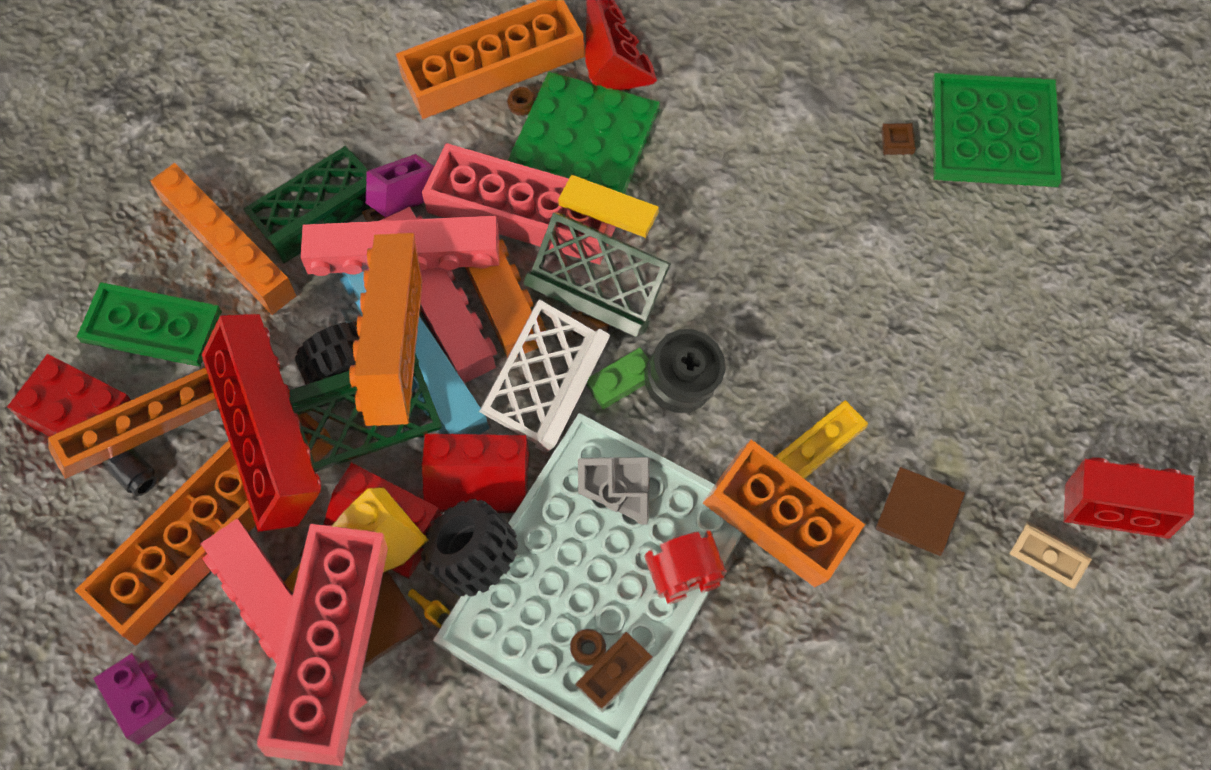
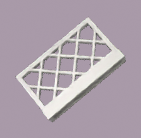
M539 299L479 412L519 435H527L528 440L536 443L535 448L547 453L555 447L610 334L601 329L595 332ZM540 312L552 318L555 329L540 332L536 320ZM532 328L534 334L528 335ZM574 330L584 336L581 345L569 348L564 332ZM557 334L562 350L548 354L543 337ZM536 339L541 356L526 359L522 345L524 342ZM577 352L574 359H572L571 353ZM517 355H518L520 361L514 363V361H515V359H516V357H517ZM565 356L568 370L564 374L555 376L550 359ZM543 361L549 378L533 381L528 365ZM522 366L527 383L512 387L508 372L510 369ZM558 380H562L560 386H558ZM502 383H504L505 389L499 391ZM551 383L555 396L552 401L541 404L536 386ZM529 388L534 406L519 409L514 392ZM507 394L513 411L502 414L490 406L495 397ZM549 407L546 414H544L543 408ZM537 411L541 423L537 432L524 426L521 414Z

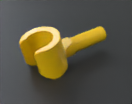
M411 589L408 592V596L424 609L425 618L437 628H441L442 625L437 621L438 617L442 613L450 615L451 611L438 600L432 602L427 600L415 589Z

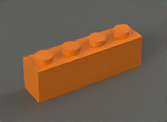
M500 239L498 266H490L483 269L465 267L508 358L532 312L530 308L534 305L528 290H521L518 284L521 281L518 269L515 264L509 265L506 257H509L507 247L503 239ZM538 315L536 320L540 332L546 331L540 315ZM532 328L528 335L534 334ZM536 339L524 342L522 345L524 354L539 348Z

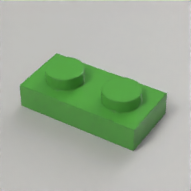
M641 348L636 349L589 377L586 386L603 410L645 385L644 372L649 359Z

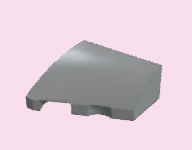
M650 457L578 458V493L604 504L615 512H620L636 520L641 525H648Z

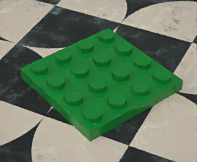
M548 71L508 161L568 179L571 175L625 194L660 109V102L611 88L606 89L600 85L596 86L593 83Z
M934 73L932 79L933 180L1059 187L1062 179L1056 79Z

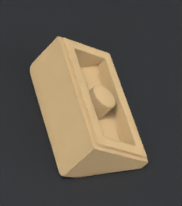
M1028 521L1010 552V555L1072 589H1075L1092 560L1091 555Z

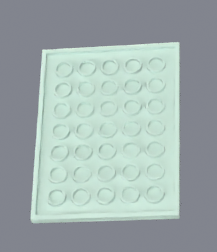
M579 413L508 523L516 532V540L518 541V548L514 551L516 557L514 562L510 563L509 571L500 577V582L496 585L492 584L488 591L484 593L478 591L476 596L471 597L467 594L464 597L461 596L433 639V642L440 648L619 753L710 591L701 593L698 588L687 592L686 599L674 604H667L665 598H659L644 555L651 549L653 555H657L662 552L660 545L674 538L698 531L701 538H704L705 532L711 531L725 566L743 533L702 504L715 484ZM650 457L648 525H641L636 520L620 512H615L596 500H591L579 494L578 458ZM584 629L596 630L604 637L606 652L627 632L653 656V660L603 712L575 686V683L592 667L577 663L570 652V642L573 636ZM585 643L581 650L586 654H590L595 650V646L592 643Z

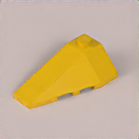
M368 488L332 525V527L383 533L388 548L383 572L404 564L428 541L384 488ZM300 564L284 581L292 593H294Z

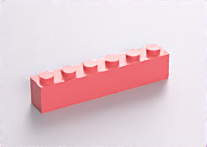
M408 207L380 221L423 218L421 215L415 217L411 208ZM434 268L421 271L423 284L420 311L442 351L462 381L466 383L495 369L493 356L497 355L496 348L490 337L483 338L480 332L483 329L481 321L476 312L469 313L466 307L469 301L461 287L455 288L452 282L455 280L452 270Z
M496 216L303 225L301 260L307 273L316 276H326L329 273L355 275L364 272V270H369L367 249L372 248L375 234L414 233L420 271L434 268L454 270L458 267L483 269L499 265V230Z

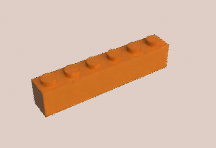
M173 163L150 180L161 201L271 315L275 314L297 296L288 277L176 163Z
M202 368L48 437L49 451L64 478L67 479L218 409L206 368Z

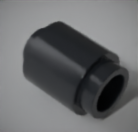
M134 448L108 459L107 471L128 493L142 496L155 486L157 482V477L154 475L155 470Z

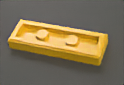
M574 175L570 176L558 198L559 206L645 238L659 213V207Z
M845 400L775 457L805 479L864 431L868 426V422Z

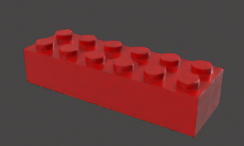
M260 314L220 315L201 355L257 530L260 532L298 526L320 494L321 481L319 475L314 472L312 467L310 448L307 443H304L299 417L292 409L289 388L287 384L283 383L279 359L273 354L269 330L267 327H264Z

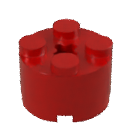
M699 531L674 538L661 544L662 552L657 555H653L652 549L644 555L659 598H665L667 604H674L686 599L687 592L698 588L701 593L721 586L720 581L724 579L723 576L727 573L711 531H706L704 538H701Z

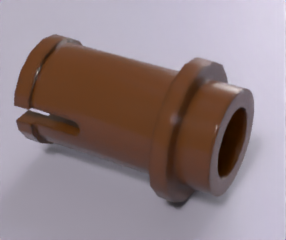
M573 311L571 314V318L595 332L598 329L606 333L609 331V324L586 315L584 312Z

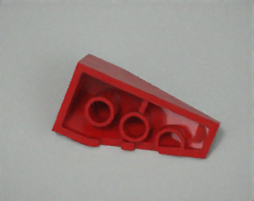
M587 0L585 62L589 72L588 77L596 86L600 85L606 89L611 88L618 91L652 85L657 81L652 63L646 54L640 55L636 48L639 41L635 35L631 34L623 26L626 19L614 0Z

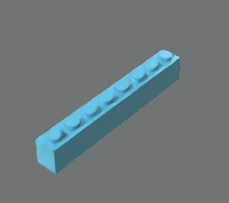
M364 272L355 275L341 273L343 277L340 278L344 289L348 295L353 293L356 295L358 301L355 302V305L363 316L360 306V295L366 292ZM419 316L416 355L442 424V429L437 430L438 434H481L489 429L486 416L479 412L480 406ZM413 377L412 391L414 389L418 391L419 389L415 377ZM421 394L418 401L425 403ZM423 410V411L425 412V414H426L427 416H429V413H428L427 411Z

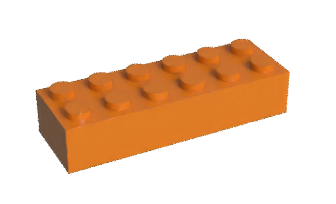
M537 0L396 53V57L406 87L421 118L425 119L584 58L585 54L583 33L565 1Z
M414 233L375 234L372 248L367 249L369 270H364V287L366 292L360 295V306L363 316L357 317L359 340H354L353 343L356 365L350 366L351 387H357L355 396L357 412H363L366 426L408 424L423 284Z

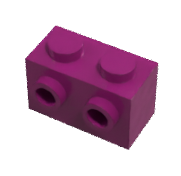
M414 154L368 170L366 204L384 217H388L408 207H416L425 203L422 191L435 166Z
M131 653L93 679L125 738L139 745L176 720L171 711L175 704L165 688H158L154 681L158 674L148 659L142 661Z

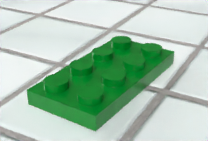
M100 282L76 337L81 343L201 367L203 362L201 354L222 310L218 305Z

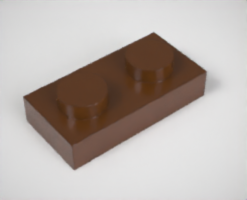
M625 632L575 683V686L603 712L653 660V656L629 633Z

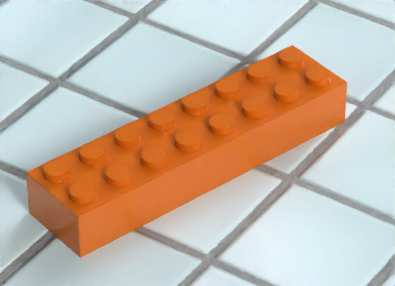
M307 413L298 415L302 426L316 431L319 425L317 421ZM323 427L320 434L328 438H331L327 430ZM305 434L307 442L309 444L312 437ZM317 439L311 450L314 462L320 461L334 446ZM229 440L74 590L120 635L135 646L211 571L203 560V557L208 555L201 545L203 541L236 519L241 522L248 532L256 526Z

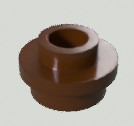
M517 87L508 96V108L515 115H528L536 96L527 87Z
M584 629L573 636L570 642V652L577 663L584 666H592L606 653V642L604 637L596 630ZM585 643H592L595 646V650L590 654L584 653L581 648Z

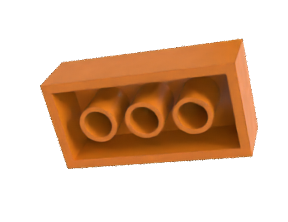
M752 439L738 451L702 502V504L813 587L829 581L865 525Z

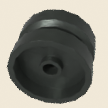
M679 329L671 332L658 343L654 353L648 360L644 372L645 387L651 399L666 410L674 413H690L695 411L710 399L714 391L721 384L726 370L724 355L719 345L705 333L694 329Z

